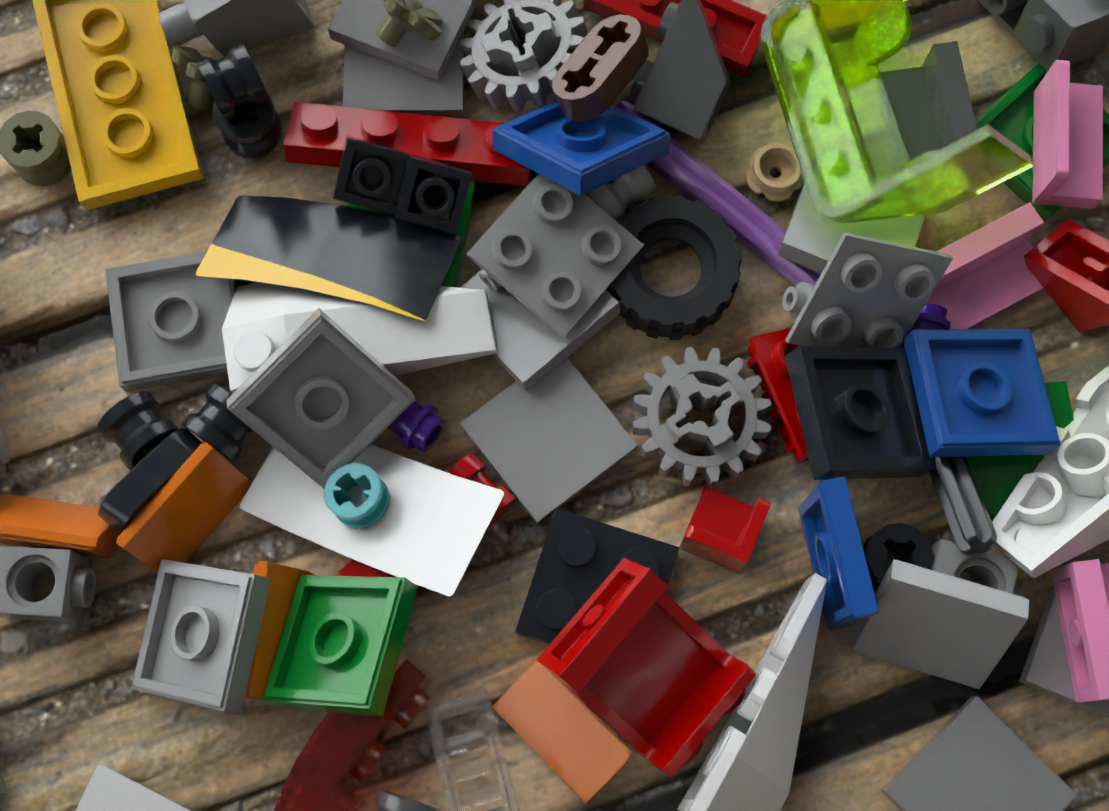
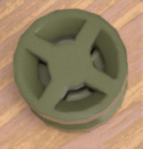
M24 111L10 117L1 127L0 154L24 181L36 186H48L66 177L71 166L64 136L49 116L38 111ZM40 140V144L36 145L33 141Z

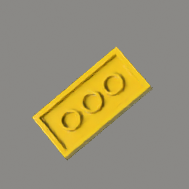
M32 0L78 201L85 210H91L205 179L176 64L172 61L173 52L171 44L159 21L158 14L162 12L160 0Z

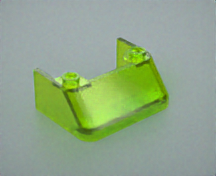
M785 0L771 10L761 28V45L811 204L817 212L839 223L942 213L1034 166L1029 154L988 124L940 150L929 151L910 160L878 68V64L897 54L910 37L912 19L905 2L906 0Z

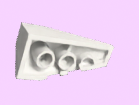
M255 282L236 288L222 327L229 385L232 392H235L318 308L394 376L498 353L488 293L480 289L441 286L427 320L421 321L370 304L307 289Z
M1109 365L1089 380L1076 397L1077 408L1073 412L1074 420L1065 428L1056 427L1061 446L1050 455H1044L1033 473L1023 475L992 521L997 534V541L992 545L1033 579L1109 540Z
M814 573L804 581L757 665L755 678L746 687V693L741 703L729 715L677 810L786 811L782 806L790 792L827 579Z

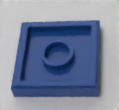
M558 101L492 129L493 150L580 196L668 154L670 133L666 132V130L614 105H611L602 115L592 120L580 122L567 118L561 110Z
M1030 329L912 330L904 339L930 457L1050 455L1061 446Z
M840 477L821 481L801 503L798 511L813 574L816 573L827 579L822 611L826 628L829 627L831 631L851 627L879 613L846 478Z

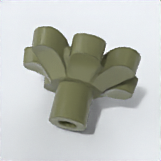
M384 0L383 6L388 15L375 31L376 35L391 47L396 46L407 30L420 32L429 40L434 41L443 33L439 27L443 20L434 10L421 8L422 4L418 0Z
M174 47L172 61L183 67L186 75L192 80L185 100L186 103L201 110H208L213 96L196 63L210 57L200 55V52L192 47Z

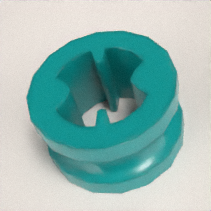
M361 463L346 464L338 468L329 477L324 489V499L327 507L345 526L354 529L368 528L376 524L385 515L389 507L390 494L386 484L372 468ZM359 485L364 490L363 494L368 499L362 505L355 507L347 493L353 487Z

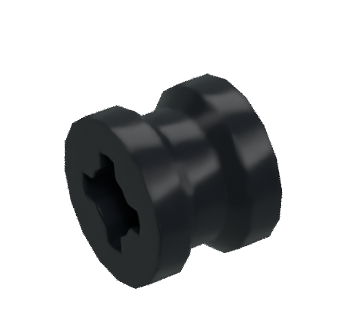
M242 42L230 47L226 57L217 61L205 58L196 63L225 121L236 116L239 107L249 102L260 105L270 100L264 84Z
M270 95V100L260 105L249 102L239 107L237 115L226 121L216 102H214L213 118L215 124L222 133L226 145L233 153L244 158H258L267 155L278 145L282 136V124ZM255 111V116L245 118L241 115L242 113H253Z
M213 383L205 393V405L198 413L189 414L182 422V425L203 442H207L218 453L234 462L241 453L240 442L248 432L255 431L227 409L226 400L232 394Z
M139 391L120 400L102 416L97 425V430L107 442L116 443L121 449L120 460L130 471L165 438L179 429L171 419H163L159 415V403L149 391Z
M903 523L888 524L867 538L862 545L874 591H877L893 559L903 561L905 556L907 563L931 570L933 562L931 545L925 535L914 526ZM884 544H885L888 548H897V550L887 549V548L884 546Z

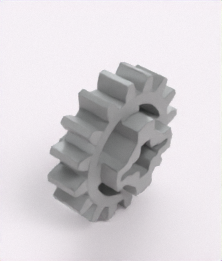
M504 0L505 5L499 8L487 2L484 5V9L488 17L484 21L470 19L467 25L474 37L460 40L459 46L464 52L465 57L459 62L479 99L487 96L492 108L499 110L509 100L515 114L523 111L526 101L534 100L538 108L546 106L545 96L551 92L554 93L552 80L555 74L589 33L583 17L579 16L575 3L572 0L563 4L561 0Z
M688 347L685 350L683 364L677 365L668 355L661 358V378L649 372L645 373L641 385L651 395L642 394L634 396L632 409L646 416L633 421L632 434L639 436L648 435L649 437L641 448L640 454L643 458L652 457L656 454L663 458L658 474L664 477L676 467L682 470V485L689 487L695 474L703 473L708 486L714 487L719 481L720 470L723 468L734 479L741 475L744 469L739 458L740 456L746 460L756 461L762 450L752 439H766L771 430V425L758 420L757 417L768 412L771 402L770 399L765 398L754 399L753 394L762 381L759 375L745 380L739 376L744 360L738 357L726 367L719 364V349L712 348L707 361H698L693 347ZM697 379L710 380L721 386L716 387L699 383ZM668 392L670 402L675 408V414L667 418L666 423L660 426L658 416L659 404ZM692 407L700 414L716 410L709 428L702 420L696 421L693 424L687 423ZM741 409L742 431L739 439L734 442L732 439L733 432L727 425L728 419L734 415L735 411ZM686 446L699 449L706 456L690 455L679 450V448Z

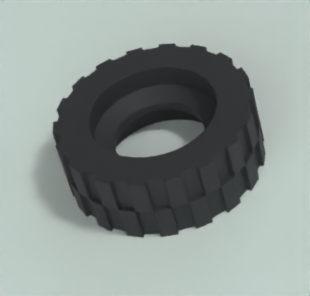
M673 195L672 198L652 197L649 198L647 203L642 205L637 203L629 208L628 214L623 219L620 217L617 220L620 225L643 243L644 246L606 290L619 302L621 313L618 315H621L626 320V325L634 331L639 329L645 332L648 337L657 339L660 336L669 337V340H681L682 336L691 334L693 337L702 333L706 326L709 324L713 326L721 318L724 309H728L741 275L739 268L742 262L741 250H738L736 245L738 238L733 228L729 229L725 224V218L718 211L713 212L706 207V203L697 199L694 202L684 199L685 196ZM664 240H677L687 244L697 253L701 262L702 272L698 283L692 290L679 296H664L654 292L647 286L641 275L640 263L644 253L655 243Z

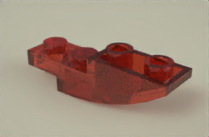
M406 659L394 674L383 717L327 712L297 757L280 792L274 811H358L366 801L346 783L352 776L359 782H362L375 769L387 753V750L380 743L397 723L406 729L420 715L431 700V697L424 690L433 680Z

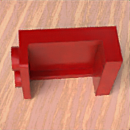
M623 558L540 655L537 661L646 761L668 777H673L681 767L688 765L698 756L703 746V740L719 720L738 707L746 693V687L755 678L756 672L747 663L731 656L665 592L669 586L650 568Z

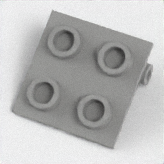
M538 174L466 255L482 268L478 276L489 288L497 291L502 285L564 338L644 244L586 194L580 196Z
M844 232L815 286L811 283L800 282L795 287L790 286L785 290L782 305L784 310L790 312L795 320L785 339L786 342L799 346L900 348L953 260V257L945 253Z

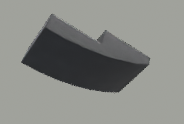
M346 135L332 198L394 214L396 219L457 233L472 172Z

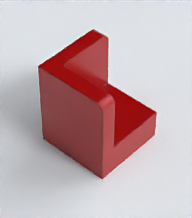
M705 486L679 549L739 573L749 560L771 503L758 498L755 504L751 506Z

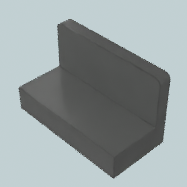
M958 42L933 44L922 67L879 72L874 79V88L894 183L901 187L966 178L983 153Z

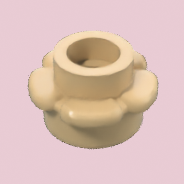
M781 142L769 143L754 151L749 157L748 165L750 170L746 172V182L755 194L762 193L769 201L781 202L791 198L794 190L802 188L806 179V170L801 156L792 146ZM777 169L780 171L781 176L773 178L770 175V171Z

